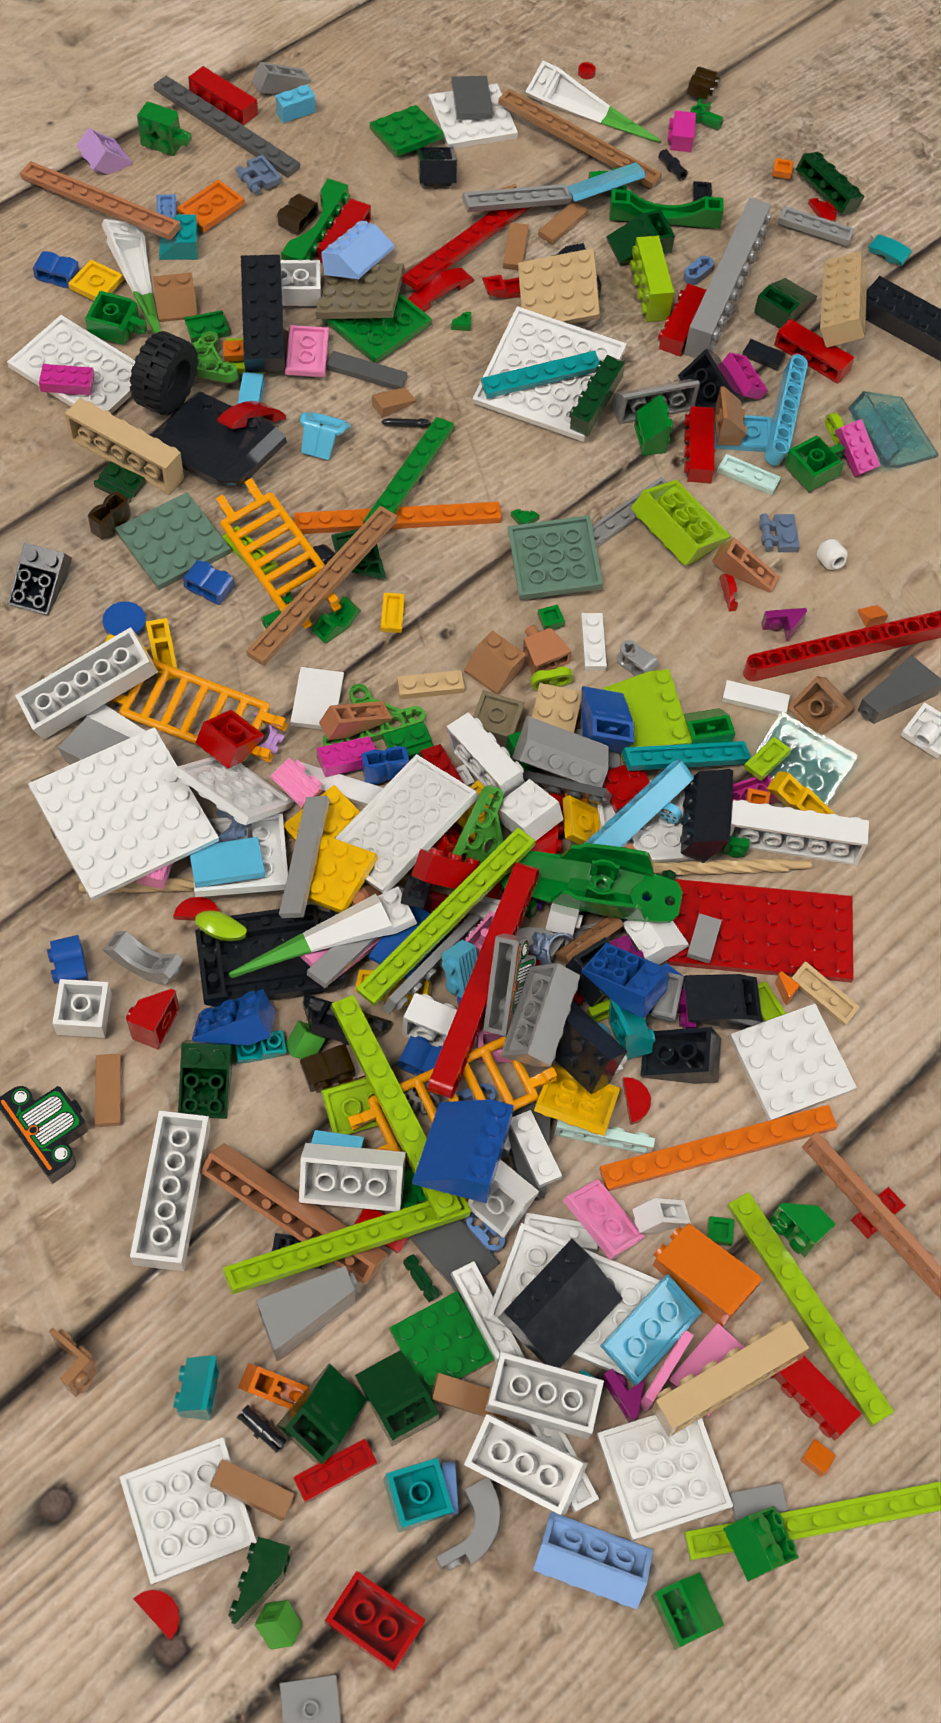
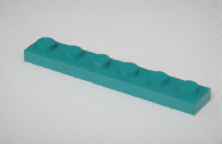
M594 350L481 378V384L486 399L595 373L599 359Z
M745 741L625 747L622 751L628 771L665 769L677 759H681L687 767L745 764L751 759Z

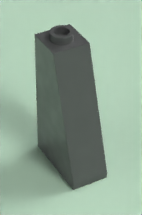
M911 655L862 699L857 711L865 719L875 724L937 696L941 690V678Z
M528 1104L513 1111L512 1117L531 1110L549 1147L550 1117L535 1112L536 1104ZM509 1129L510 1158L513 1170L539 1191L534 1201L545 1198L547 1185L538 1188L511 1129Z

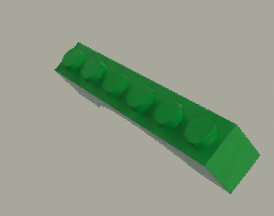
M327 178L320 190L322 213L319 220L306 233L288 241L281 252V260H312L314 255L318 254L317 246L319 242L324 240L327 230H330L333 226L334 219L339 217L342 207L350 200L348 184Z
M612 189L609 220L631 221L643 213L661 209L669 225L720 228L724 212V198L705 196L686 204L663 205L644 200L631 190Z

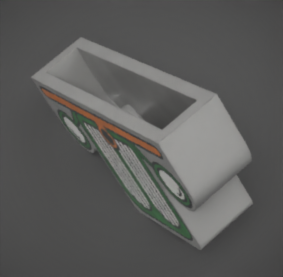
M505 933L495 938L483 1029L485 1032L507 1036L529 968L535 966L536 956L527 955L529 950L528 938Z

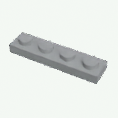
M784 206L778 220L780 225L845 246L849 245L855 228Z

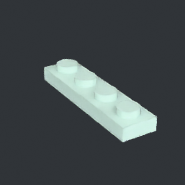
M557 1120L554 1134L555 1136L641 1154L652 1152L655 1138L649 1137L646 1133H628L618 1127L607 1128L605 1136L574 1125H568L560 1120Z

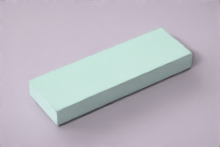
M728 454L724 456L717 470L720 474L770 495H773L781 480V477Z

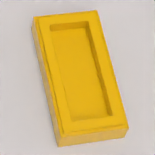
M383 594L380 632L402 633L405 594Z

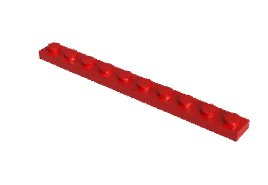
M531 207L492 210L402 276V282L415 291L419 290Z

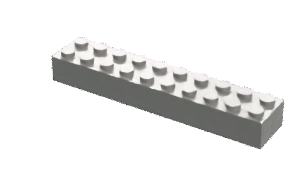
M749 198L690 325L684 355L697 358L706 348L714 353L716 347L714 342H718L721 337L722 330L720 329L725 328L728 320L726 316L732 313L733 302L737 301L740 293L738 289L743 288L746 279L744 276L748 277L751 269L750 263L754 264L757 256L756 251H759L763 242L761 238L765 239L768 227H766V224H769L772 213L769 212L771 204Z

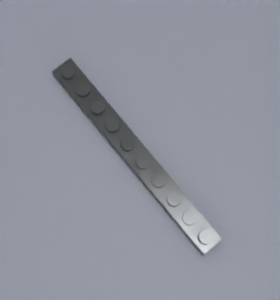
M167 75L154 84L156 92L253 156L258 157L263 154L275 170L285 177L289 178L300 169V162Z

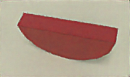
M819 198L809 199L808 205L818 217L835 222L837 211L829 201H818Z
M729 573L721 574L719 579L729 612L736 611L738 602L735 601L734 592H737L734 577Z
M190 897L177 906L173 917L174 920L195 921L197 914L204 911L219 912V909L208 898Z
M623 1077L622 1083L630 1125L639 1123L647 1115L651 1106V1096L647 1087L641 1081L630 1077Z
M158 1590L144 1591L134 1597V1601L171 1641L178 1631L180 1621L179 1608L173 1598L165 1592Z

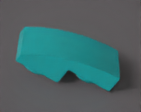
M880 234L868 246L870 253L883 255L886 262L903 265L912 254V250L904 244Z
M283 1030L272 1031L269 1038L250 1045H233L236 1064L262 1061L287 1053Z

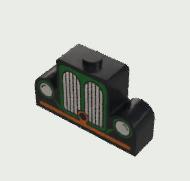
M16 1086L0 1096V1111L50 1182L53 1184L70 1173L76 1165V1158L69 1144L88 1132L85 1120L80 1114L83 1110L75 1099L70 1101L60 1086L55 1087L36 1101L31 1091L24 1086Z

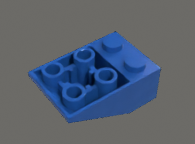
M582 686V736L607 745L608 751L622 753L625 747H630L634 743V722L624 694Z
M408 905L417 924L399 933L382 936L368 958L381 964L430 913L419 907ZM447 935L404 977V979H407L447 939Z
M605 943L582 969V973L617 1005L642 1018L654 1007L668 987V968L609 943Z
M263 989L256 992L250 991L241 998L229 999L220 1006L202 1010L198 1014L192 1040L193 1042L238 1045L256 1043L271 1036L275 1010Z

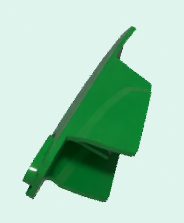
M583 843L571 845L562 854L529 851L518 862L539 868V877L531 896L534 899L604 916L643 922L670 923L679 915L683 893L677 881L655 874L653 872V861L650 854L646 851ZM512 869L500 880L504 889ZM649 896L651 900L644 901L642 897ZM671 900L673 905L669 906L665 901Z

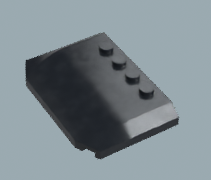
M201 391L190 397L150 435L153 438L160 439L170 447H175L181 453L183 469L218 486L236 483L237 487H242L245 481L249 480L287 443L286 436L276 426L257 417L248 418L246 427L235 429L217 422L218 417L232 406Z
M309 904L306 905L304 917L282 918L279 915L280 909L231 915V918L247 929L245 938L237 941L220 940L206 934L200 928L196 929L195 934L204 1005L217 1007L229 999L235 1000L243 997V995L250 991L256 992L261 989L264 990L269 1000L302 996L304 994L336 991L346 985L347 977L346 972H344L326 988L322 987L307 975V970L310 966L299 956L234 978L229 976L231 971L335 916V911L331 909L330 912L319 910L318 906Z

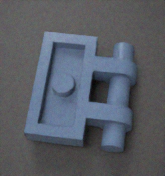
M263 154L248 160L246 168L243 169L242 166L236 168L240 180L245 182L247 188L256 195L261 193L259 187L262 185L267 190L282 183L281 175Z
M766 513L760 515L759 529L763 534L761 541L765 551H772L773 546H777L778 553L799 551L800 545L794 514H774L773 521L768 519ZM770 531H775V536Z

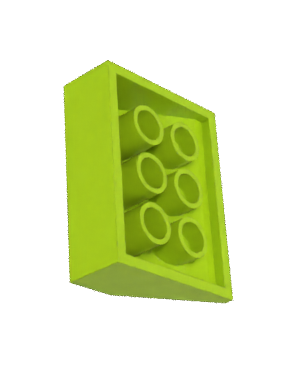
M677 479L643 490L631 507L636 517L642 520L649 527V530L663 542V545L670 549L678 561L685 566L697 562L731 537Z
M670 669L648 671L603 688V690L624 694L634 722V743L630 747L692 744ZM621 753V757H622L623 764H624L625 761H624L623 755H622V753Z

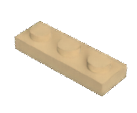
M461 670L397 677L400 699L464 693L465 689Z
M806 961L791 977L799 983V989L843 1026L850 1021L860 1008L859 1005Z

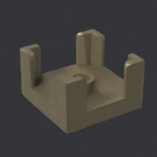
M483 690L473 718H478L484 727L483 729L487 733L491 732L495 738L501 739L500 747L506 748L507 735L515 733L517 725L521 723L525 702Z

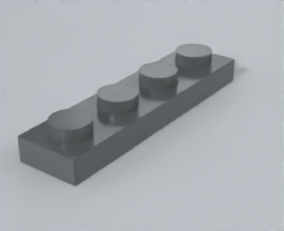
M526 770L522 773L525 782L530 779L539 787L547 789V792L560 795V792L566 793L578 800L583 797L589 799V802L599 805L602 802L610 803L612 794L606 788Z

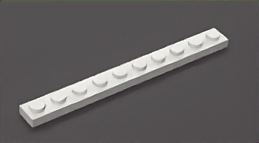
M473 1261L453 1271L451 1277L496 1363L501 1352L525 1358L510 1330L485 1320L493 1296L475 1262ZM528 1423L534 1436L577 1457L565 1433ZM585 1472L570 1504L574 1513L599 1499Z

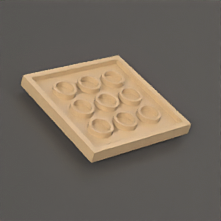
M594 248L518 263L521 308L568 324L601 319Z

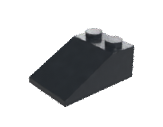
M421 147L417 149L420 184H423V186H434V183H441L442 186H452V183H457V159L453 147Z
M712 1027L653 1031L655 1042L653 1043L652 1053L642 1055L640 1074L642 1078L692 1084L718 1083L721 1037Z

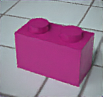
M674 110V116L669 119L668 129H671L668 131L667 142H670V150L692 151L696 113Z

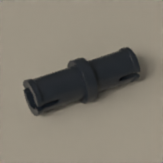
M663 149L659 153L658 158L678 180H684L688 175V171L680 164L678 158L673 157L667 149Z
M249 1405L237 1416L238 1420L254 1432L253 1436L256 1439L260 1438L276 1454L288 1441L270 1425L271 1422L268 1419L264 1420Z

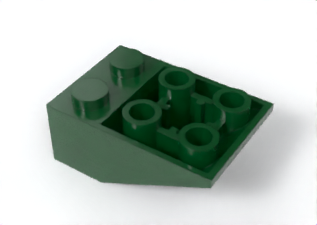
M659 209L639 215L607 235L606 239L619 264H625L633 260L632 247L635 246L636 237L659 236L663 253L668 254L672 253L675 234L663 212Z
M784 278L769 284L758 295L754 313L782 328L790 318L795 321L817 296Z
M184 1040L181 1043L178 1113L227 1119L234 1044L193 1042V1040Z
M401 1350L355 1375L391 1446L398 1444L438 1421L439 1413Z
M329 1363L276 1426L313 1462L323 1465L341 1443L367 1399Z
M259 1536L256 1543L251 1542L246 1558L250 1564L247 1572L242 1571L237 1587L241 1593L238 1601L233 1600L228 1615L235 1629L239 1630L284 1581L292 1556L289 1545Z

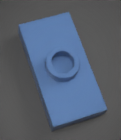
M176 194L157 195V213L169 218L175 217Z

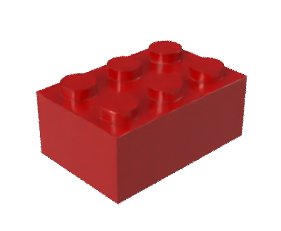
M356 1570L324 1621L330 1628L394 1673L425 1624L426 1619Z

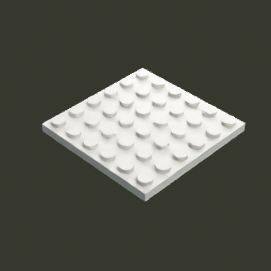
M517 306L483 377L594 350L599 362L603 361L606 355L621 360L627 344ZM596 372L486 399L480 382L472 398V403L584 442L585 435L570 429L571 418H569V413L572 407H576L579 403L578 398L581 392L586 391L589 378L595 376Z
M155 727L28 783L31 793L91 901L219 842L218 835L190 787L183 784L181 779L174 775L177 765Z

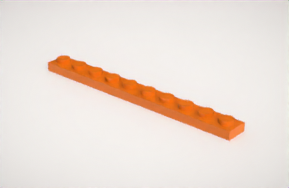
M498 501L400 507L395 514L398 521L391 529L501 523L500 504ZM371 509L294 513V522L303 534L346 532L359 529Z
M829 1105L602 1165L599 1171L605 1188L608 1191L811 1137L816 1132L819 1134L836 1130L837 1124Z

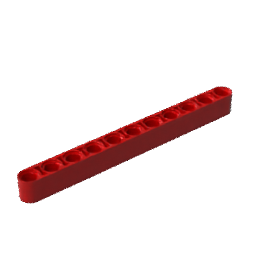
M941 610L751 654L746 660L743 676L748 681L754 682L941 638Z
M516 862L512 869L430 1077L428 1092L450 1099L456 1093L485 1018L495 938L503 933L517 935L539 877V868Z

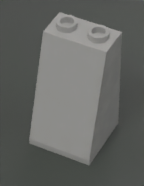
M87 717L61 743L58 749L65 762L71 765L123 742L130 737Z
M346 1266L257 1300L259 1314L276 1361L282 1360L355 1303L358 1285L353 1272L348 1273Z

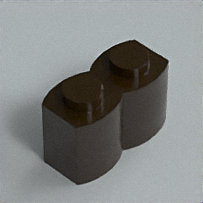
M698 66L689 81L687 94L708 100L710 96H713L715 88L717 89L719 86V72Z
M296 194L290 198L287 205L278 211V226L296 235L300 234L307 224L311 223L317 216L318 202L301 194Z
M115 491L104 499L103 504L94 507L88 514L91 532L103 540L111 536L116 527L126 523L131 516L128 498Z
M345 1044L332 1047L324 1052L312 1054L300 1060V1066L310 1092L316 1091L321 1093V1090L330 1088L332 1084H341L352 1080L356 1076L355 1067Z

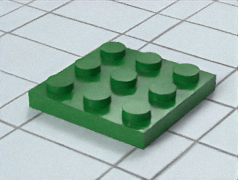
M417 105L369 122L370 130L396 157L444 139V132Z
M457 1291L389 1327V1331L398 1348L408 1360L429 1396L432 1394L436 1374L440 1373L461 1380L494 1361L491 1351Z

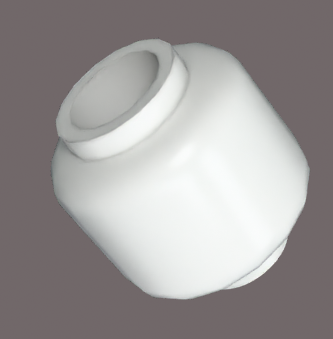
M829 539L820 544L816 555L817 559L826 569L835 570L844 566L848 553L838 540Z

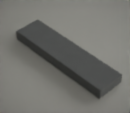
M336 351L332 352L326 364L327 370L391 389L402 388L407 379V372Z

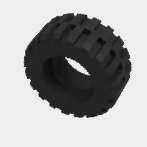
M161 331L151 335V338L145 341V344L139 350V354L136 355L135 364L131 370L130 392L138 405L160 415H170L178 410L180 405L185 403L186 397L191 392L190 390L195 383L194 379L198 371V353L194 345L189 341L169 332Z

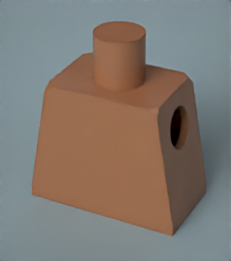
M535 625L526 628L525 634L527 637L523 642V652L526 654V661L532 676L537 671L552 670L570 663L572 651L552 629L548 628L539 632Z

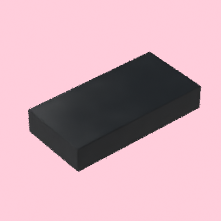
M693 181L692 202L705 196L712 197L711 182Z
M750 339L742 355L757 363L778 370L786 353Z

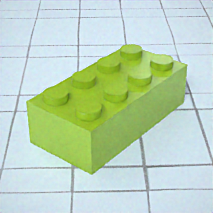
M659 236L636 237L635 246L632 247L633 260H630V271L634 273V286L638 288L637 298L641 300V314L645 315L646 322L666 321L667 317L670 316L674 290Z

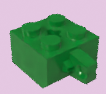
M147 101L137 114L142 146L175 156L182 145L188 146L192 140L191 133L180 128L179 115L175 110Z
M99 291L85 317L88 332L99 339L122 345L126 344L131 333L144 335L147 330V323L139 318L138 305L133 299L104 291Z
M816 435L789 449L784 466L808 492H811L841 475L845 463L840 457L843 456L845 447L841 443L829 447L820 436Z

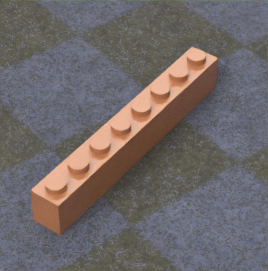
M225 1143L209 1153L200 1172L301 1242L348 1227L317 1205L300 1203L299 1193ZM376 1247L333 1261L332 1263L339 1268L346 1266L348 1273L353 1272L355 1278L366 1285L378 1273L388 1253Z

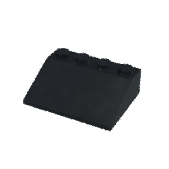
M571 1238L501 1313L498 1319L544 1364L561 1368L623 1298L593 1258Z

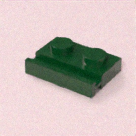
M109 462L99 474V478L94 480V487L108 494L118 491L128 498L130 503L132 497L137 495L146 481L145 477L113 462Z

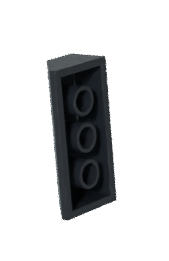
M733 770L698 771L694 775V779L684 788V812L681 821L682 835L680 837L681 854L704 863L730 842Z

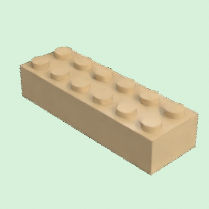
M862 251L851 252L845 256L833 257L824 261L820 329L826 348L865 338L867 268Z
M79 398L65 412L72 442L108 462H113L145 477L146 483L168 495L184 480L181 453L175 447L164 444L160 439L153 438L142 429L133 427L125 420L113 416L109 411L102 410L92 402Z
M783 1320L769 1328L770 1331L764 1337L761 1334L752 1337L747 1341L748 1344L742 1350L738 1347L730 1350L725 1354V1358L720 1363H717L716 1360L708 1363L702 1368L703 1371L695 1377L693 1373L679 1381L680 1384L676 1389L672 1390L671 1387H668L659 1392L652 1410L668 1437H671L802 1359L809 1347L792 1320L784 1324Z

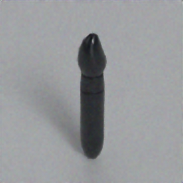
M386 418L382 420V424L386 426H417L423 428L431 425L429 420L423 418Z

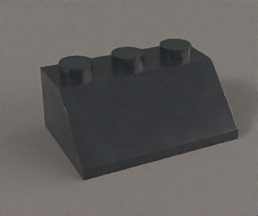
M707 348L678 374L681 381L688 379L699 381L700 385L695 402L697 407L714 408L715 411L720 387L727 388L740 401L745 398L720 357Z

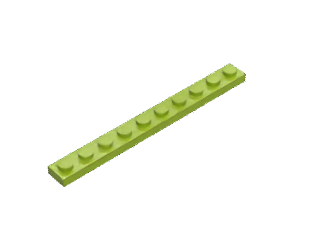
M518 827L356 988L357 992L375 1007L514 867L515 863L519 862L536 845V841Z
M351 995L331 1004V1009L403 1152H406L405 1156L415 1174L427 1138L355 996ZM421 1187L438 1221L461 1211L462 1207L456 1195Z
M750 1192L728 1203L729 1211L870 1427L894 1413Z
M456 1196L462 1207L461 1211L438 1221L429 1202L426 1201L225 1266L222 1272L231 1295L469 1217L471 1210L464 1197Z
M941 1481L779 1514L783 1519V1525L789 1538L795 1541L940 1512ZM732 1523L684 1532L689 1560L694 1561L734 1553L723 1528Z

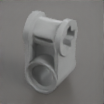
M632 640L622 642L620 652L617 655V662L634 676L654 671L659 666L657 658Z

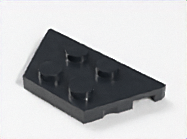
M304 994L302 1004L310 1032L318 1034L323 1038H331L345 1045H350L331 1009L333 1002ZM363 1012L375 1037L390 1030L392 1021Z

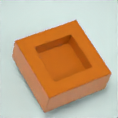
M776 158L772 176L790 179L794 161Z
M243 340L223 341L224 362L244 361Z

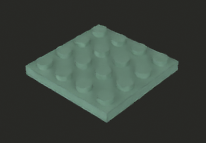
M188 492L115 528L118 537L158 590L182 579L197 560L206 561L211 564L231 554L229 545Z
M590 515L508 526L519 600L603 589Z

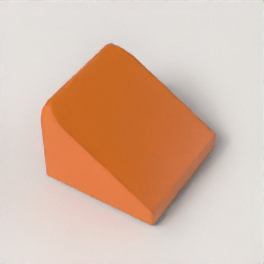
M878 605L858 609L865 627L883 624L888 617L887 612Z
M747 788L745 801L755 804H769L771 792Z
M781 971L775 982L785 1005H788L796 995L800 986L799 983Z
M814 1439L800 1461L817 1475L823 1477L836 1455Z

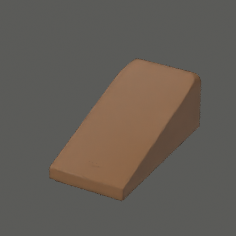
M406 387L372 396V406L382 418L416 402V399Z

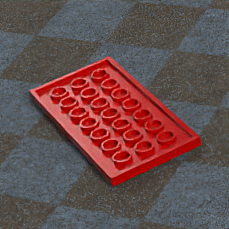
M675 879L683 893L679 915L673 922L689 946L699 913L722 921L709 963L687 957L689 947L667 959L668 965L776 976L781 971L787 976L792 977L806 961L829 981L852 983L854 979L852 896Z

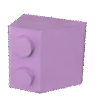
M91 128L87 129L77 144L78 149L81 151V156L90 163V168L97 173L102 172L108 175L133 163L115 139Z

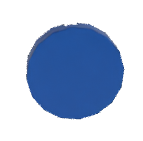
M127 601L112 604L103 615V627L108 635L117 636L131 627L139 636L145 629L146 615L143 609L135 603Z

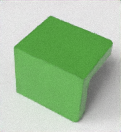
M298 1020L285 1045L292 1057L303 1059L318 1053L325 1038L310 1032L308 1023Z
M288 1600L265 1603L254 1624L270 1649L292 1647L302 1628V1622Z

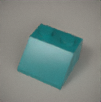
M177 214L172 219L179 221L181 228L171 240L159 237V260H198L196 214Z
M609 998L608 1023L615 1039L627 1050V1060L652 1053L655 1035L651 1028L648 1029L646 1025V1016L642 1018L630 1013Z
M216 1356L190 1357L186 1359L185 1366L181 1365L179 1372V1381L182 1382L181 1391L176 1392L174 1398V1408H177L179 1417L211 1421L220 1371Z
M438 1458L385 1474L383 1481L398 1533L425 1525L454 1512Z

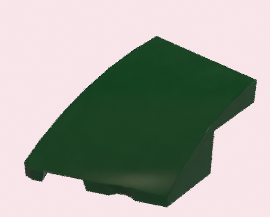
M358 529L331 535L335 553L344 546ZM377 544L351 571L352 573L382 580L386 579Z

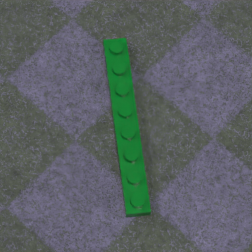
M439 417L434 419L365 517L363 524L380 506L394 514L397 513L454 430V423Z

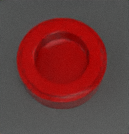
M590 62L581 63L578 67V76L586 80L594 78L596 72L595 65Z

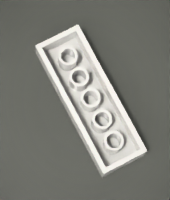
M130 627L15 696L32 730L44 740L158 673L140 638Z
M733 800L730 836L750 839L748 849L858 865L868 845V820H862L858 817H842L837 814H822L812 810H795L791 807H775L765 803L755 804L745 800Z
M159 1111L130 1254V1259L134 1266L184 1272L202 1177L200 1172L204 1166L211 1128L208 1116Z

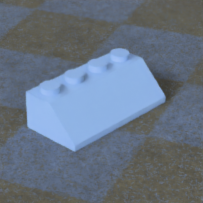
M359 221L321 252L324 275L359 279L394 249V244L376 224Z
M550 1512L533 1570L544 1576L563 1581L570 1586L579 1587L597 1596L616 1601L623 1606L638 1609L647 1585L653 1549Z

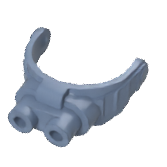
M222 810L217 811L216 815L218 817L232 820L229 828L218 835L219 842L239 840L248 836L247 829L251 827L252 823L247 825L240 824L229 813Z
M534 932L532 935L534 943L530 945L528 952L536 956L541 965L552 964L549 956L551 942L556 937H563L568 940H573L574 937L569 933L547 934L543 932L541 934Z

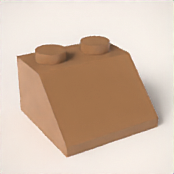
M192 273L153 276L159 322L185 320L184 317L198 315Z
M720 387L714 411L717 445H741L743 437H746L747 426L743 425L745 410L742 409L741 401L727 388Z
M492 630L478 644L464 672L491 692L499 694L524 669L526 654Z
M816 676L788 706V709L816 738L839 724L855 708L826 677Z

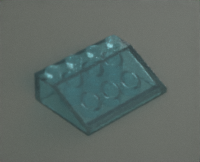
M863 391L849 407L852 418L855 421L862 419L874 451L884 467L898 469L939 456L903 397Z
M782 711L756 751L757 753L773 737L791 748L790 755L769 774L771 780H773L778 771L788 772L802 786L809 787L827 806L859 759L858 755Z

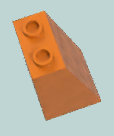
M688 1223L683 1229L679 1226L670 1236L672 1241L666 1247L662 1244L654 1253L656 1259L653 1266L662 1275L669 1274L697 1307L716 1324L719 1323L723 1327L751 1296L763 1278Z

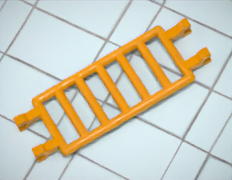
M250 478L245 481V485L248 488L249 494L255 500L252 503L234 512L224 495L216 498L219 508L226 516V518L220 521V525L282 613L290 603L286 605L281 596L314 578L325 564L274 493L269 492L263 496L253 479ZM268 502L274 507V510L236 532L230 525ZM278 516L284 521V524L246 546L241 541L242 537ZM290 530L295 538L256 561L250 554ZM298 545H301L305 550L303 554L267 575L260 568ZM309 559L315 564L316 567L277 590L271 584L273 580ZM332 592L326 600L335 612L341 609V605L338 603V597ZM310 618L302 625L304 629L312 626Z
M154 659L151 660L156 669L161 671L141 714L130 710L143 682L129 689L127 696L121 694L109 701L122 705L119 710L120 715L146 726L155 727L159 731L196 744L198 736L189 733V730L208 690L220 694L208 720L221 714L228 697L240 701L235 712L243 717L248 705L259 708L252 724L257 730H260L262 724L265 723L285 732L289 725L285 722L286 718L268 713L270 704L266 701ZM169 675H172L181 680L161 721L150 718L149 716ZM190 682L200 686L179 729L169 725ZM256 746L250 753V755L268 763H271L274 757L270 749Z
M503 1036L472 1050L463 1075L475 1100L486 1099L469 1065V1062L482 1057L503 1102L514 1105L513 1111L536 1101L539 1097L536 1088L556 1081L557 1073L554 1067H551L530 1078L523 1063L511 1060L527 1093L513 1100L491 1052L503 1047L506 1036ZM434 1068L399 1084L403 1092L414 1087L416 1088L432 1123L437 1110L424 1083L430 1080ZM455 1093L452 1099L448 1098V1101H459L457 1094ZM371 1096L368 1099L369 1110L348 1117L352 1130L355 1131L365 1124L376 1120L386 1141V1145L377 1148V1150L401 1152L376 1096Z

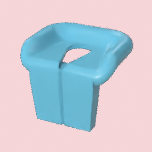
M315 412L302 413L300 423L304 430L301 453L330 460L336 437L344 433V431L351 429L350 422Z

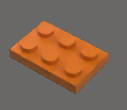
M218 179L178 206L177 212L178 214H196L198 229L204 233L245 205V199Z

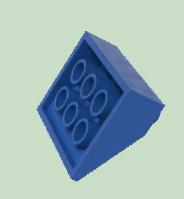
M491 1099L439 1102L412 1184L487 1203L511 1126L514 1105Z

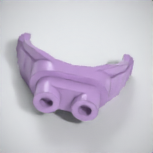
M255 712V713L253 714V716H254L255 718H256L258 712ZM265 724L268 728L269 736L259 747L270 749L271 753L276 754L279 748L276 745L277 743L281 744L284 735L278 733V730L271 725Z

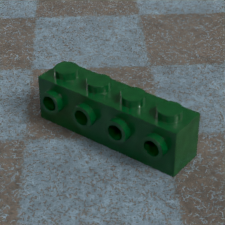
M812 152L802 155L795 170L841 214L856 212L865 197L860 192V189L852 185L845 175L838 172L836 167L829 163L822 153Z
M606 355L605 359L598 363L595 376L589 378L586 391L581 392L578 398L579 403L576 407L573 406L569 413L571 430L587 437L589 436L623 378L625 362Z

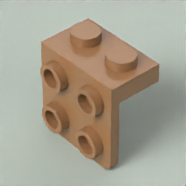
M52 1327L49 1333L55 1342L76 1360L60 1380L67 1390L77 1397L79 1393H85L92 1385V1379L98 1373L94 1367L96 1361L81 1345L77 1349V1345L72 1341L73 1338L63 1329H60L58 1332Z

